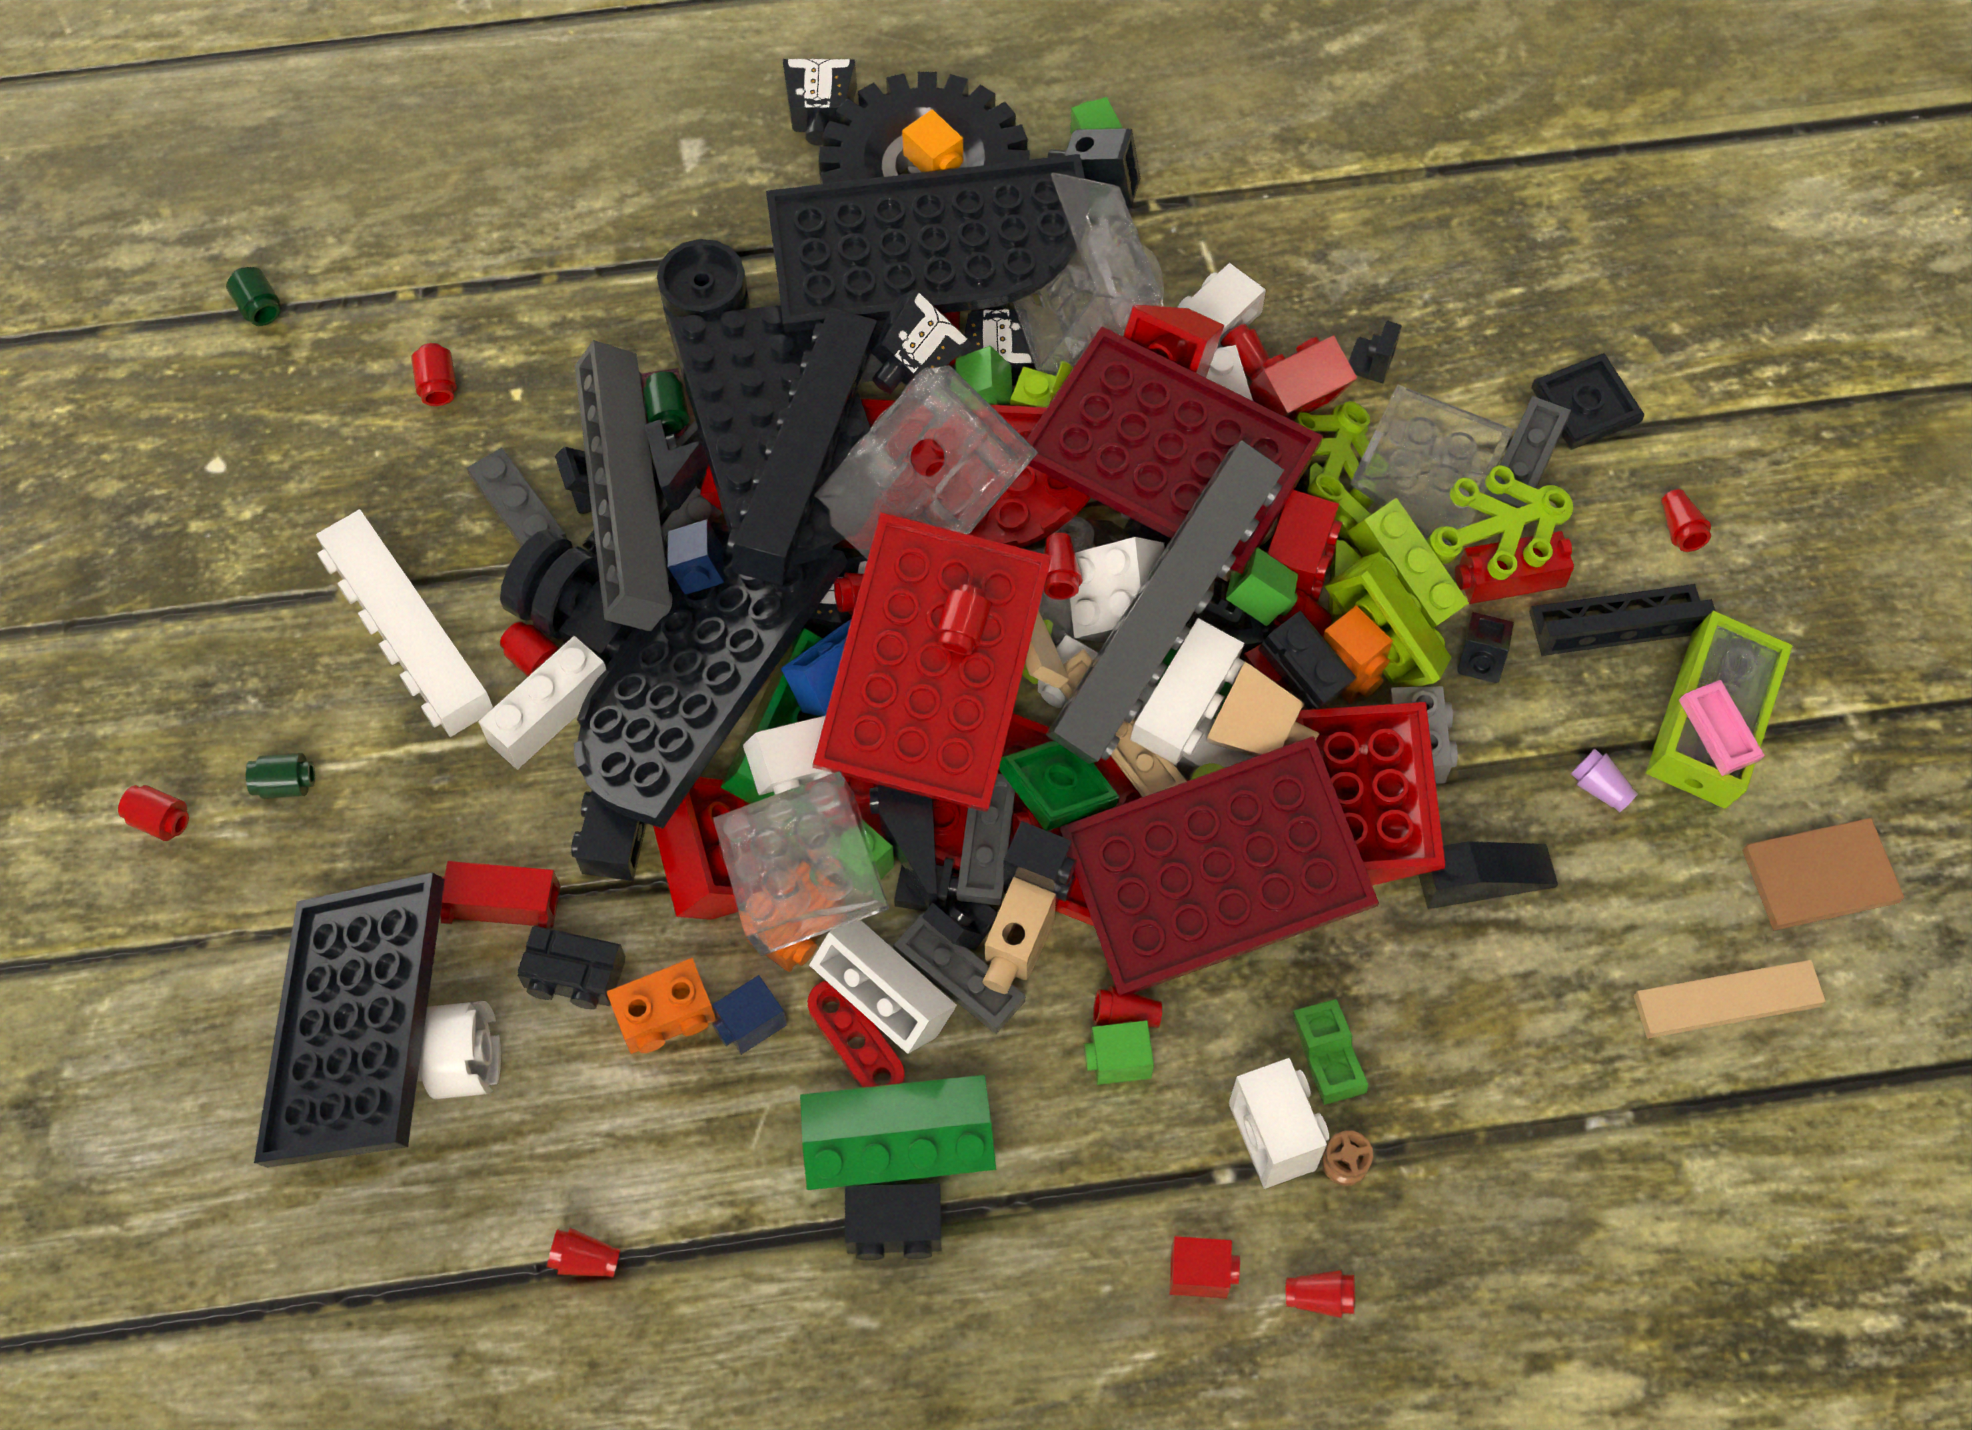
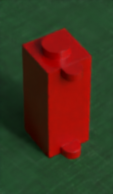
M1562 531L1553 532L1550 540L1553 549L1551 558L1543 566L1533 567L1525 561L1523 550L1533 540L1534 536L1520 538L1514 554L1517 560V568L1505 580L1495 579L1490 575L1487 568L1489 560L1496 554L1499 542L1465 548L1459 565L1455 567L1457 586L1460 590H1465L1469 604L1564 588L1574 569L1571 558L1572 544L1570 539H1565ZM1533 548L1535 555L1543 557L1539 549ZM1497 561L1501 569L1508 570L1504 562Z
M447 861L445 876H441L445 878L441 904V924H452L453 919L530 925L548 929L554 927L561 887L554 870Z

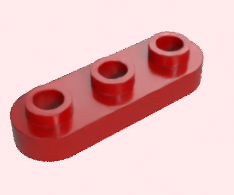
M827 981L817 984L808 996L809 1014L859 1087L884 1086L874 1082L875 1076L879 1073H887L891 1077L890 1081L885 1085L905 1083V1072L902 1062L874 1023ZM829 1002H836L840 1005L835 1013L825 1012L823 1010L824 1006ZM854 1037H860L865 1040V1044L859 1049H853L848 1045L849 1041Z

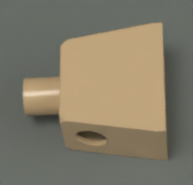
M1244 662L1207 736L1206 742L1256 757L1279 749L1283 745L1287 746L1312 736L1316 740L1319 733L1296 722L1304 705L1303 702L1256 668Z
M1013 877L985 943V963L989 966L983 979V984L998 993L1007 994L1014 977L1022 980L1029 978L1055 924L1056 893Z

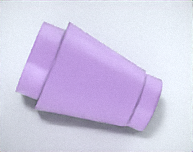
M1596 749L1571 773L1578 780L1577 786L1609 806L1614 807L1619 813L1638 795L1607 753L1602 756Z

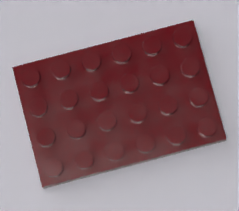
M1101 326L1018 451V460L1172 539L1229 449L1239 441H1244L1283 468L1284 471L1277 481L1282 485L1278 495L1268 507L1262 504L1254 517L1259 521L1255 531L1245 543L1239 540L1232 551V554L1236 556V560L1230 569L1243 574L1255 549L1261 545L1321 446L1323 435Z
M1314 736L1059 827L1062 836L1072 841L1071 858L1077 860L1074 870L1118 995L1145 990L1379 906V901Z

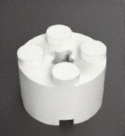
M486 1001L427 1007L417 1082L423 1081L424 1087L431 1098L464 1097L491 1094L493 1092L489 1085H496L500 1077L501 1044L499 1035H490L488 1022H496L491 1006Z

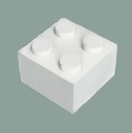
M1133 537L1075 553L1083 582L1079 586L1078 593L1070 598L1074 639L1103 643L1107 640L1164 552L1163 542Z
M1290 1058L1237 1076L1229 1101V1106L1264 1189L1316 1171L1327 1146L1326 1141L1329 1140L1328 1128L1320 1113L1314 1114L1307 1100L1311 1096L1307 1079L1301 1070L1295 1071Z

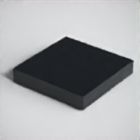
M1605 353L1535 379L1531 387L1537 398L1571 410L1569 419L1561 434L1571 450L1639 424L1645 415Z

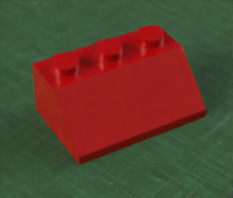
M1136 304L1132 308L1123 337L1206 378L1225 325L1189 308Z
M699 777L665 827L662 829L653 826L676 917L712 920L763 906L775 894L751 804L721 788L723 782L721 779Z

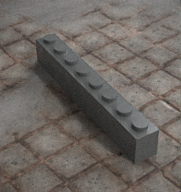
M593 340L576 363L575 372L604 620L651 631L660 619L669 613L673 599L668 587V562L664 557L662 543L663 528L660 526L658 513L659 497L655 492L653 477L655 467L651 462L649 440L645 429L646 406L642 397V374L639 372L636 353Z
M1242 440L1229 449L1047 731L1046 736L1088 764L1098 762L1100 757L1104 760L1109 758L1120 741V738L1115 735L1124 721L1130 723L1135 718L1144 701L1139 699V696L1147 684L1153 687L1163 675L1167 667L1162 662L1170 648L1177 650L1189 634L1190 628L1185 626L1193 612L1200 614L1212 598L1213 592L1209 590L1216 576L1223 578L1235 562L1236 556L1232 554L1239 540L1245 543L1259 524V521L1254 518L1262 504L1268 507L1278 495L1282 485L1277 481L1284 471L1283 468Z

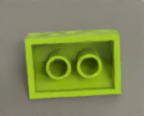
M1381 552L1362 557L1324 586L1343 615L1357 605L1393 640L1388 654L1390 662L1383 670L1384 675L1393 688L1429 685L1441 679L1452 658L1445 648L1444 638L1435 628L1429 625L1421 613L1422 608L1419 601L1414 595L1406 591L1398 579L1396 567L1389 559L1383 557Z

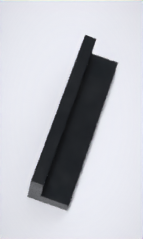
M1691 584L1531 606L1529 613L1541 656L1692 636L1693 631L1713 610H1716L1712 599L1700 601L1696 585ZM1684 598L1687 600V603L1666 605L1670 600ZM1640 605L1643 607V609L1625 611L1628 606ZM1598 610L1601 613H1603L1599 615L1585 616V614L1588 611ZM1558 616L1562 620L1545 622L1544 617Z

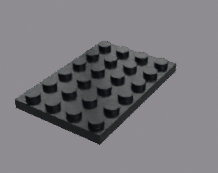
M432 872L297 901L254 1159L255 1164L270 1168L408 1147L445 878Z

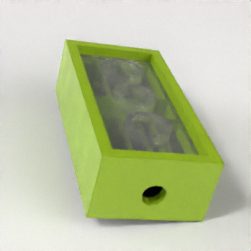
M1713 610L1692 633L1645 774L1724 809L1743 795L1748 789L1756 763L1721 776L1679 699L1688 692L1722 680L1761 748L1793 645Z

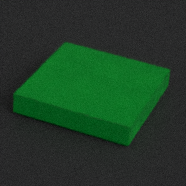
M1054 740L1001 757L1000 772L1046 831L1115 808L1120 799L1119 795L1094 763L1088 764Z

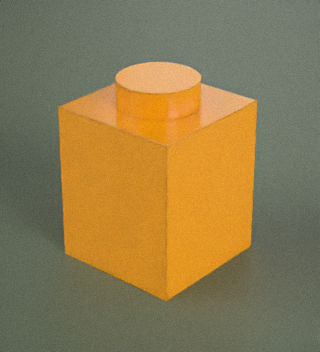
M933 109L902 130L903 155L921 172L959 168L963 163V138Z

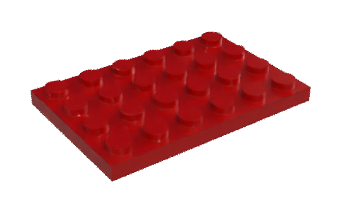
M880 512L814 757L813 768L988 812L1052 556ZM960 585H970L983 590L986 593L984 598L992 603L980 644L974 646L971 655L954 653L938 645L940 635L936 631L948 592L953 589L959 590Z

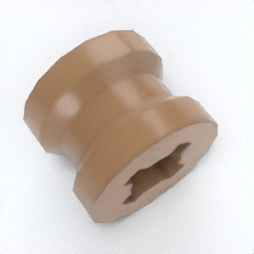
M1342 1131L1335 1134L1329 1141L1322 1158L1323 1170L1326 1176L1341 1186H1352L1359 1183L1366 1176L1371 1166L1373 1148L1369 1140L1358 1132ZM1337 1161H1343L1344 1163L1348 1164L1349 1169L1347 1166L1343 1165L1341 1162L1338 1163Z

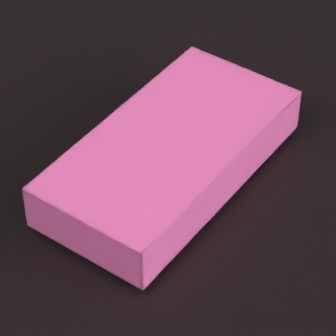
M1722 680L1688 692L1679 699L1721 776L1754 764L1765 756Z

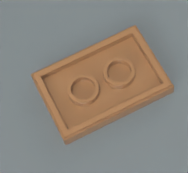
M1872 818L1747 844L1742 850L1773 931L1899 904L1905 898Z

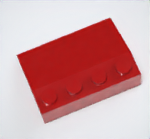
M1426 702L1301 710L1296 722L1319 733L1316 743L1372 886L1445 869Z

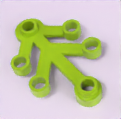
M1347 401L1343 405L1336 406L1331 415L1300 413L1294 419V422L1314 432H1336L1334 438L1322 439L1321 446L1314 455H1328L1322 473L1308 486V494L1339 503L1345 496L1344 486L1338 480L1344 467L1354 485L1350 495L1365 509H1368L1379 497L1378 490L1373 484H1377L1387 472L1385 464L1378 459L1365 436L1370 423L1368 412L1358 403ZM1351 442L1363 460L1361 465L1350 447Z
M1503 465L1495 466L1485 478L1486 487L1494 494L1506 493L1528 505L1516 508L1481 493L1476 482L1470 478H1460L1450 490V498L1453 503L1461 507L1469 506L1492 517L1460 529L1448 526L1438 527L1426 541L1441 563L1448 564L1459 555L1463 546L1502 533L1496 554L1489 560L1487 565L1490 575L1498 580L1507 579L1517 568V560L1514 554L1525 524L1537 521L1533 540L1524 548L1523 557L1529 565L1541 567L1553 554L1550 540L1555 526L1565 523L1573 513L1572 499L1565 490L1554 485H1546L1540 489L1533 488L1515 480L1513 472ZM1495 476H1500L1505 484L1498 483ZM1459 488L1467 490L1470 497L1462 495ZM1549 501L1553 502L1557 508L1553 507ZM1442 538L1447 539L1452 546L1446 545ZM1533 548L1539 549L1543 557L1535 555ZM1497 561L1504 562L1508 570L1501 569Z

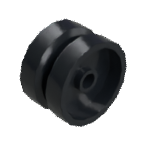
M697 239L684 242L670 250L659 264L657 282L668 326L669 318L720 314L724 311L749 309L750 307L742 260L731 247L719 241Z
M549 529L537 532L515 554L506 571L500 593V602L503 609L522 620H532L535 628L551 637L562 638L559 629L600 578L597 556L579 546L573 548L571 541Z

